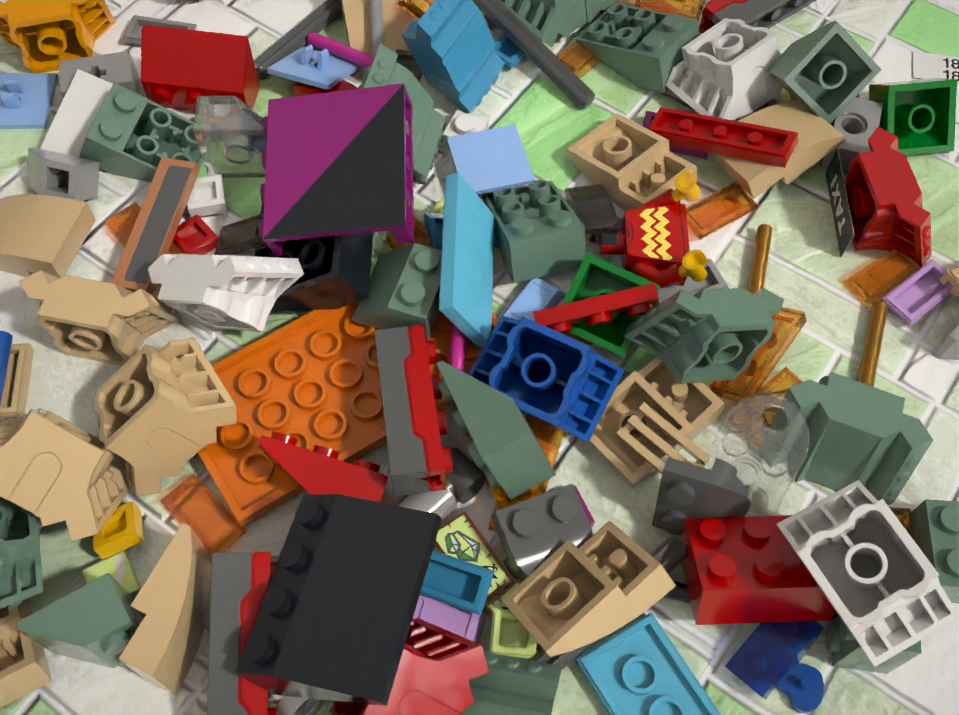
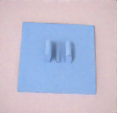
M308 45L307 47H301L268 67L267 73L329 90L357 71L361 66L329 54L327 49L317 51L313 50L312 45Z
M0 73V129H46L58 79L57 74Z
M515 124L446 138L456 172L460 173L477 195L535 183L534 175Z

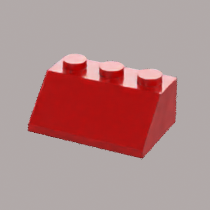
M143 24L141 29V84L147 99L165 108L233 116L251 115L260 84L248 36ZM237 99L242 103L243 111L240 110Z

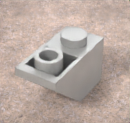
M31 147L28 148L26 184L39 195L58 196L79 201L97 198L100 162Z

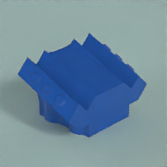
M501 316L469 370L468 375L513 398L521 412L589 442L625 370L595 353L591 346L523 316L521 320Z

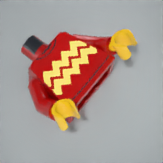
M691 171L682 172L675 180V190L670 188L654 199L624 212L620 232H600V254L621 255L622 269L660 285V289L672 285L684 286L687 276H690L695 282L703 281L707 276V271L703 265L708 263V259L701 250L690 251L685 204H680L682 198L686 201H695L701 194V189L696 184L697 178Z

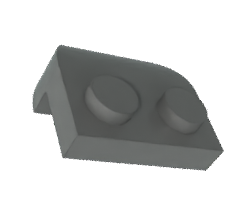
M668 457L662 473L652 526L664 529L672 534L682 535L685 518L745 517L752 500V487L750 484L744 485L736 476V467L724 460L715 458L713 468L710 470Z
M573 484L499 509L491 515L507 555L503 560L504 565L515 579H522L523 581L566 541L570 540L579 549L593 536L591 525Z

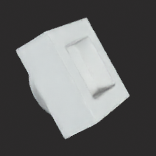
M456 110L443 133V144L448 145L446 141L448 137L488 130L489 120Z
M221 174L196 179L187 202L191 218L196 214L201 217L228 212L225 185Z

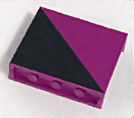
M404 83L268 100V116H264L263 119L264 132L267 137V147L262 151L265 183L261 184L260 187L261 201L264 205V219L259 221V235L262 237V242L266 243L276 256H282V244L289 240L389 230L393 233L398 244L414 243L413 105Z

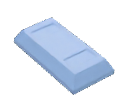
M540 278L530 279L501 316L521 320L523 316L535 322L534 311L557 306L565 293Z

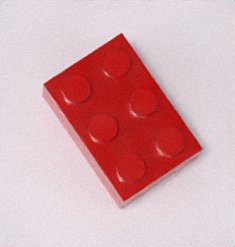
M792 515L685 518L681 543L686 547L687 554L681 564L695 625L832 620L835 609L777 526V523Z

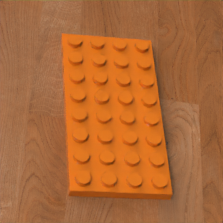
M359 302L339 309L313 310L211 365L236 404L237 424L216 427L217 443L208 444L198 454L241 528L303 492L258 448L261 435L271 438L273 431L283 433L298 439L297 447L313 451L314 445L323 446L339 452L338 460L350 464L356 458L359 459L387 443L374 331L380 329L353 322L352 317ZM441 311L429 340H434L437 363L444 361L449 364L451 321ZM493 312L492 331L495 328L497 322L499 321ZM467 336L464 369L466 374H468L483 348H478ZM437 364L430 365L431 374L439 373L440 381L444 378ZM443 394L441 399H435L436 410L449 406Z

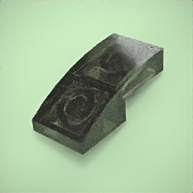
M601 184L565 188L566 201L584 225L586 234H600V232H607V227L618 226V217L613 203Z

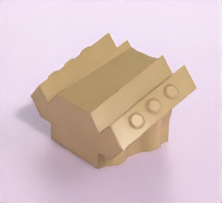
M42 270L19 281L29 299L40 301L41 307L37 313L39 324L50 332L54 338L53 344L62 350L65 355L123 366L137 353L147 337L182 320L176 309L158 300L157 296L142 289L132 292L115 283L70 275L58 278Z
M195 338L170 341L159 352L145 344L95 392L96 398L93 409L97 414L99 440L104 443L105 449L116 454L115 459L136 497L161 493L160 478L181 475V468L196 453L208 444L217 443L216 427L237 424L236 404Z
M31 408L26 417L22 416L0 421V497L39 517L42 527L66 521L71 541L96 535L126 497L128 491L122 470L110 464L116 454L105 449L104 443L98 437L53 412L42 408L38 410Z

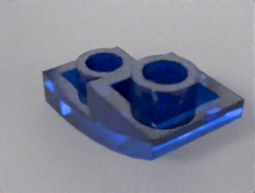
M815 620L761 623L725 667L762 698L767 699L793 663L798 665L824 631L825 627Z

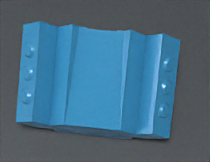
M435 0L424 15L413 20L409 24L407 31L402 34L427 83L446 94L460 111L472 114L475 108L481 104L482 98L488 94L492 84L496 83L505 64L494 51L496 43L480 9L472 0Z

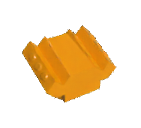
M7 0L5 3L0 1V37L4 42L22 50L23 64L32 70L33 73L59 71V61L93 56L95 41L116 23L104 0Z

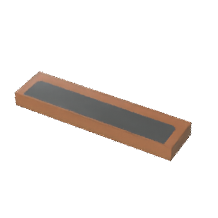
M161 157L111 283H115L132 292L142 289L148 293H153L156 284H152L148 268L162 254H168L200 171L196 162Z

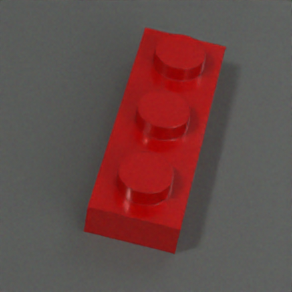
M655 283L534 311L533 314L535 322L564 334L572 331L571 324L587 321L589 327L611 322V315L626 311L628 317L644 315L652 309V305L659 304V298Z

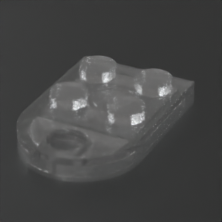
M757 393L746 396L728 410L706 452L710 456V461L703 468L712 470L715 458L724 460L736 467V476L744 485L750 484L752 487V500L745 517L774 516L807 456L810 444V431L807 420L794 403L782 396L771 393ZM777 407L786 413L788 421L780 429H770L763 423L762 413L768 408Z

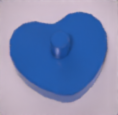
M789 663L781 667L775 674V686L780 692L789 697L790 704L795 711L807 714L815 710L821 703L824 694V683L820 671L816 668L802 663Z

